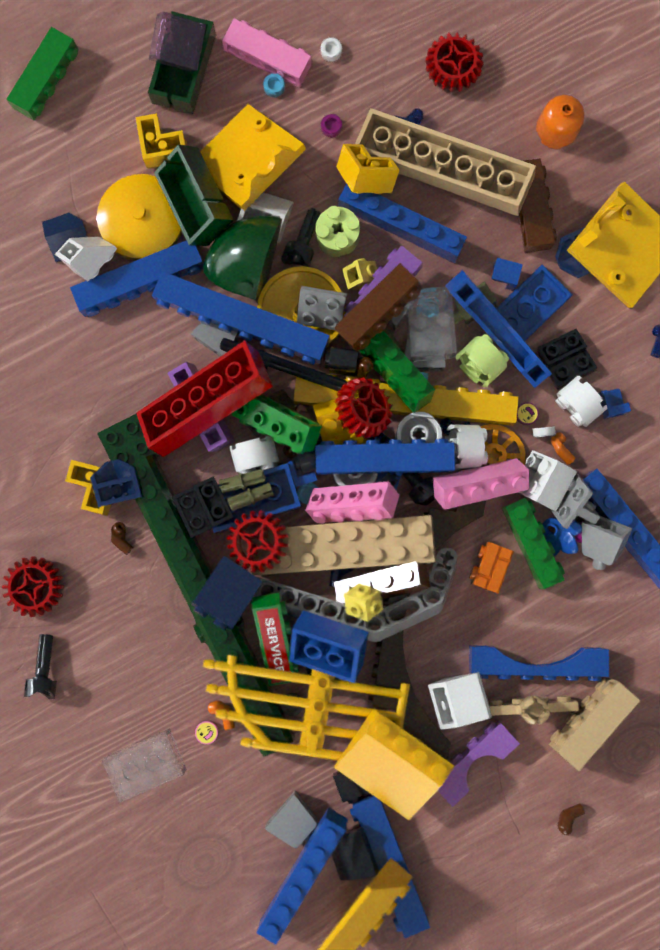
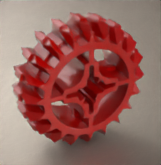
M449 32L446 39L441 35L438 42L434 41L432 48H429L427 51L428 56L425 59L427 64L426 72H429L430 80L435 79V86L442 84V91L446 87H450L451 93L454 88L461 92L463 86L466 89L470 88L471 83L475 84L477 77L481 76V69L484 65L482 61L483 52H479L480 45H474V38L469 41L467 40V34L462 38L459 37L457 32L455 37H452ZM448 51L447 56L442 57V59L437 60L442 53ZM467 65H471V68L467 72L461 74V69L466 68Z
M364 377L356 378L345 383L336 394L338 398L334 401L338 405L334 411L340 414L337 420H342V428L348 427V434L355 433L356 438L363 437L368 439L376 437L384 432L391 423L390 418L393 413L390 409L393 405L388 403L390 397L385 396V389H380L379 383L373 384L372 378L367 380ZM355 393L359 394L358 398H354ZM370 418H374L372 423H369Z
M250 511V518L247 514H242L243 522L236 519L234 522L238 527H230L229 529L231 532H234V536H227L228 540H233V544L227 545L228 549H234L230 557L238 556L235 563L238 565L243 563L242 568L245 570L251 565L252 573H256L258 567L261 573L266 571V566L270 570L274 569L272 561L280 564L281 560L277 556L285 557L286 553L281 551L282 547H289V544L283 543V539L289 538V535H281V532L286 527L284 525L277 527L281 520L276 518L272 521V513H268L265 517V512L259 511L257 517L255 511ZM263 523L261 528H258L255 533L245 532L250 525ZM268 528L274 534L275 545L268 541ZM251 538H259V540L262 542V544H264V545H266V546L257 545V548H256V544H257V543L254 542V540L251 539ZM242 539L248 543V555L242 549ZM263 549L271 552L263 560H253L255 555H258Z
M32 556L30 561L28 558H22V564L15 562L16 570L14 568L8 569L11 576H4L3 579L8 581V584L2 585V589H8V593H4L3 597H10L7 605H14V612H18L21 609V616H26L29 613L30 617H35L36 612L39 616H43L44 610L51 612V605L57 606L59 604L55 597L61 598L63 596L62 593L58 592V589L64 588V585H58V581H61L63 576L55 575L59 572L58 568L51 570L53 562L45 564V558L37 560L36 556ZM32 568L42 571L47 579H38L36 573H33ZM23 573H25V575H23L24 582L20 587H18L19 578ZM33 583L41 584L35 587L33 590H25L27 588H30V586H32ZM49 586L48 594L46 598L42 601L41 599L43 598V589ZM20 594H27L30 601L33 600L34 605L24 602Z

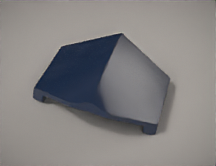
M70 212L42 222L45 239L56 263L62 260L55 253L69 238H80L87 235L83 221Z
M585 227L561 237L555 256L559 268L576 278L585 276L590 272L567 249Z
M120 459L105 462L90 477L98 507L142 497L135 466Z

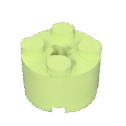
M331 206L319 216L316 222V239L320 249L325 254L332 257H340L352 253L357 247L360 225L358 218L352 211L344 207Z
M486 334L482 337H474L456 355V361L460 358L462 362L459 367L464 374L476 384L479 381L484 383L482 387H488L507 368L506 362L509 360L507 354L502 350H498L493 345L492 339Z

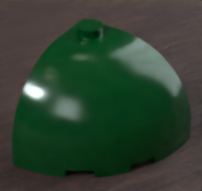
M254 216L253 218L238 220L229 225L214 240L207 252L203 265L206 277L222 289L256 300L270 276L282 219L271 216Z

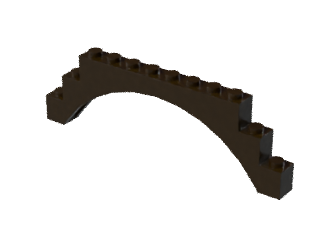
M486 500L454 507L455 511L429 508L428 513L424 512L423 516L431 515L433 517L435 551L455 532L483 517ZM411 593L383 599L382 608L409 597ZM406 610L392 616L390 619L393 621L403 619ZM404 630L381 640V642L378 641L375 655H379L378 664H374L372 670V677L376 678L375 686L400 689L401 682L410 684L403 730L413 737L421 738L420 742L448 761L450 741L426 715L412 688L406 670L403 649ZM369 694L368 700H372V707L397 710V698Z

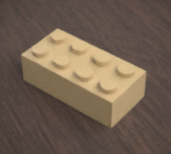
M609 677L603 678L602 681L597 683L595 686L596 691L591 696L588 695L582 700L579 711L576 714L574 712L570 714L565 721L566 725L561 731L557 730L550 738L551 742L549 745L578 771L581 770L640 702L619 681Z

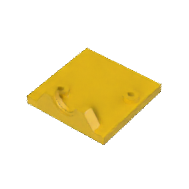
M247 104L200 153L219 191L245 211L306 150L304 143Z
M622 182L567 251L628 308H633L660 274V215L626 182Z

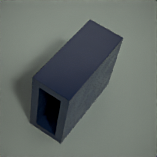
M223 556L191 605L195 607L194 612L205 618L208 615L214 619L213 624L224 631L226 628L231 630L263 581Z

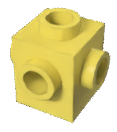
M361 258L342 269L348 290H360L366 283L369 285L373 281V274L378 269L375 261H366L365 258Z
M358 583L343 594L346 613L368 622L383 610L380 590Z

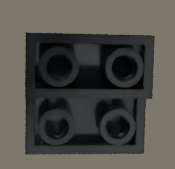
M577 329L537 347L541 360L552 373L550 378L557 390L565 387L576 376L583 378L597 371V366L586 350L587 345Z
M214 476L172 496V500L191 539L233 518Z
M364 828L351 831L346 830L331 854L340 880H357L377 876L379 869Z

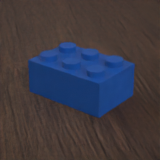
M303 610L292 630L289 661L355 683L364 665L369 632Z

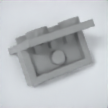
M302 286L300 289L297 323L335 330L334 327L343 319L347 294Z
M577 473L557 511L551 510L562 527L566 529L577 515L594 524L600 519L599 514L595 510L596 506L588 501L593 492Z

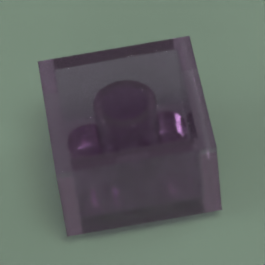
M164 11L158 13L149 60L189 72L197 71L206 25Z

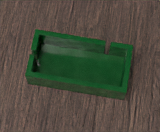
M171 11L166 28L167 34L165 33L148 89V95L152 104L171 108L173 105L175 110L194 114L216 38L214 22Z
M178 144L167 157L168 160H164L154 174L189 246H209L234 219L226 203H221L224 199L198 147Z

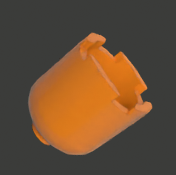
M559 95L551 99L537 120L536 132H538L542 144L552 149H561V147L571 145L577 138L584 122L585 113L583 105L578 99L570 95Z

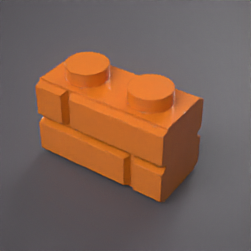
M486 542L485 546L481 545L477 557L480 558L478 566H473L469 576L472 579L471 584L499 594L514 551L491 542Z

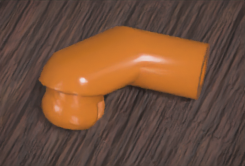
M557 432L555 436L551 437V444L557 455L567 465H570L575 461L576 457L563 445L566 441L565 435Z
M215 700L208 705V711L211 714L216 715V711L221 709L227 712L232 711L229 705L219 700ZM222 719L224 730L235 728L234 721Z

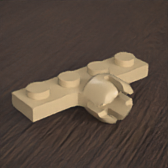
M532 695L526 698H512V702L503 703V699H491L488 703L492 716L519 714L531 725L543 724L548 719L550 712L579 711L578 701L571 699V696L568 695L557 696V700H548V697Z

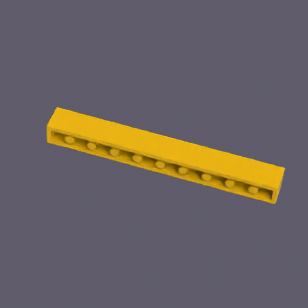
M347 376L343 380L349 382L357 377ZM296 377L294 404L299 405L301 403L305 406H313L325 401L336 400L338 398L336 395L338 391ZM372 379L373 384L379 383V388L385 389V396L390 397L388 403L393 405L390 409L393 414L407 416L413 413L388 384L380 383L381 380ZM434 385L435 392L431 402L417 411L428 413L436 419L513 426L517 420L518 397L513 396L511 392H499V395L490 394L491 391L477 390L476 393L468 392V388L457 387L455 390H446V386ZM355 393L354 398H358L359 394Z

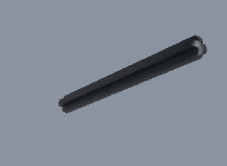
M223 338L220 343V349L228 352L240 343ZM256 349L264 365L336 391L341 390V387L347 383L346 380Z

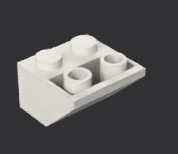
M262 193L245 211L241 209L238 220H245L254 216L281 218L282 223L277 243H280L294 203Z
M101 237L69 238L55 255L73 272L89 281L98 275L104 263L109 262L113 258L117 248Z
M532 450L524 465L529 469V490L518 493L556 512L577 471L553 458Z
M479 672L443 678L428 685L440 730L457 728L492 717Z

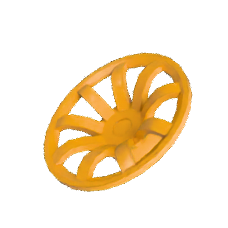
M496 424L480 426L486 430L493 429L492 443L489 444L485 441V451H487L488 460L486 464H483L484 466L516 458L520 459V462L525 465L526 454L523 443L512 430ZM499 430L511 436L502 445L498 444ZM515 441L520 453H507L506 448Z

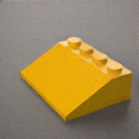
M373 708L334 765V768L410 820L442 786L454 765Z
M390 858L318 950H356L359 945L364 947L372 937L369 932L372 929L377 931L385 921L382 918L384 913L390 915L397 906L395 899L398 896L402 899L411 887L407 884L412 879V876Z

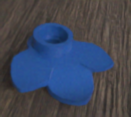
M553 517L546 519L542 523L545 529L543 535L547 542H551L555 550L553 556H556L560 550L567 554L578 553V544L574 536L582 532V525L579 522L573 520L567 529L562 527L557 518ZM549 526L555 528L554 533L549 530Z

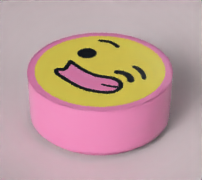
M209 720L201 722L195 730L196 739L202 744L213 743L219 733L217 725Z

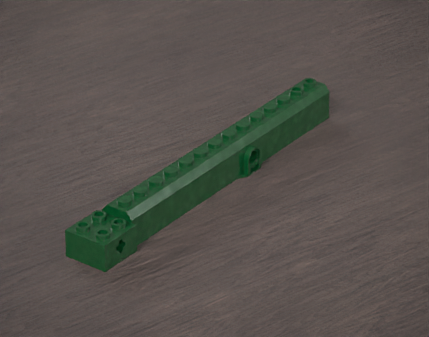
M137 414L98 432L97 434L110 461L120 459L135 466L142 492V497L135 499L195 619L193 627L201 643L208 645L215 661L227 662L228 655L237 656V664L260 667L244 635V620L242 616H240L233 629L229 630L226 628L224 631L214 625L213 622L215 620L208 615L204 618L194 612L195 607L191 604L213 571L197 538L191 539L172 500V496L175 494L157 460V457L161 455L147 447ZM221 671V673H222V675H223V677H224V679H225V681H226V683H227V685H228L227 672H226V671ZM237 673V688L273 693L266 678ZM241 698L248 714L286 719L280 705L277 703ZM257 725L271 741L290 744L295 739V735L290 729ZM259 749L263 757L276 752Z

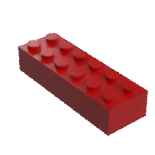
M243 341L136 412L147 447L165 457L272 388L273 385L259 352L249 343Z

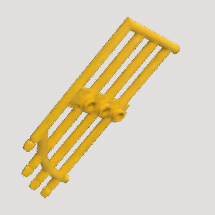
M228 655L227 662L211 659L204 660L203 667L227 672L228 686L207 684L206 692L230 696L236 712H227L221 709L216 711V717L242 722L256 739L241 738L240 745L244 747L338 761L343 752L323 749L325 735L353 739L358 730L327 726L328 713L335 712L368 717L373 709L332 703L333 688L397 698L396 712L377 711L403 729L410 687L408 683L401 682L400 689L352 683L334 679V676L312 669L311 675L237 664V656ZM237 673L309 684L308 697L300 698L237 688ZM241 698L305 708L304 720L301 722L248 714ZM257 725L302 731L299 745L271 741Z

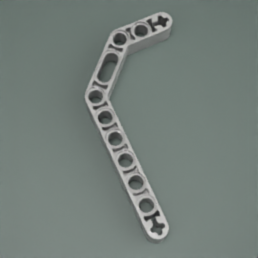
M451 548L439 550L436 556V563H434L429 576L431 588L422 590L383 608L379 614L368 622L347 614L344 603L263 578H259L263 582L253 597L263 596L268 592L273 594L280 593L281 601L294 599L293 602L286 603L287 615L299 618L304 610L368 631V640L378 642L431 618L442 611L456 572L457 554ZM446 561H448L446 568H444L443 564H445ZM443 579L445 582L437 583L435 580ZM433 598L437 599L438 602L430 603L428 600ZM309 605L315 606L312 610L305 609ZM407 609H418L416 613L398 621L390 619L392 616ZM329 612L337 613L333 617L326 616ZM353 618L359 620L357 623L354 624L348 623V621ZM373 625L380 626V629L376 631L369 628Z

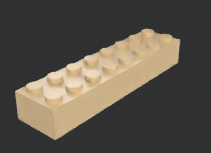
M370 108L355 144L364 145L371 157L392 158L399 168V174L516 216L519 215L535 177L536 165Z
M430 515L286 527L281 532V535H289V538L283 539V543L289 544V547H282L281 551L286 553V556H277L281 560L280 564L272 561L274 569L270 570L266 566V571L261 573L258 567L253 575L264 576L398 566L412 562L421 564L436 563L433 517ZM269 528L268 541L275 545L274 534ZM250 530V533L253 534L257 530ZM251 538V539L254 540V542L257 543V544H256V548H257V545L266 546V545L262 544V542L259 540V538ZM263 549L258 555H255L253 560H263L271 552Z

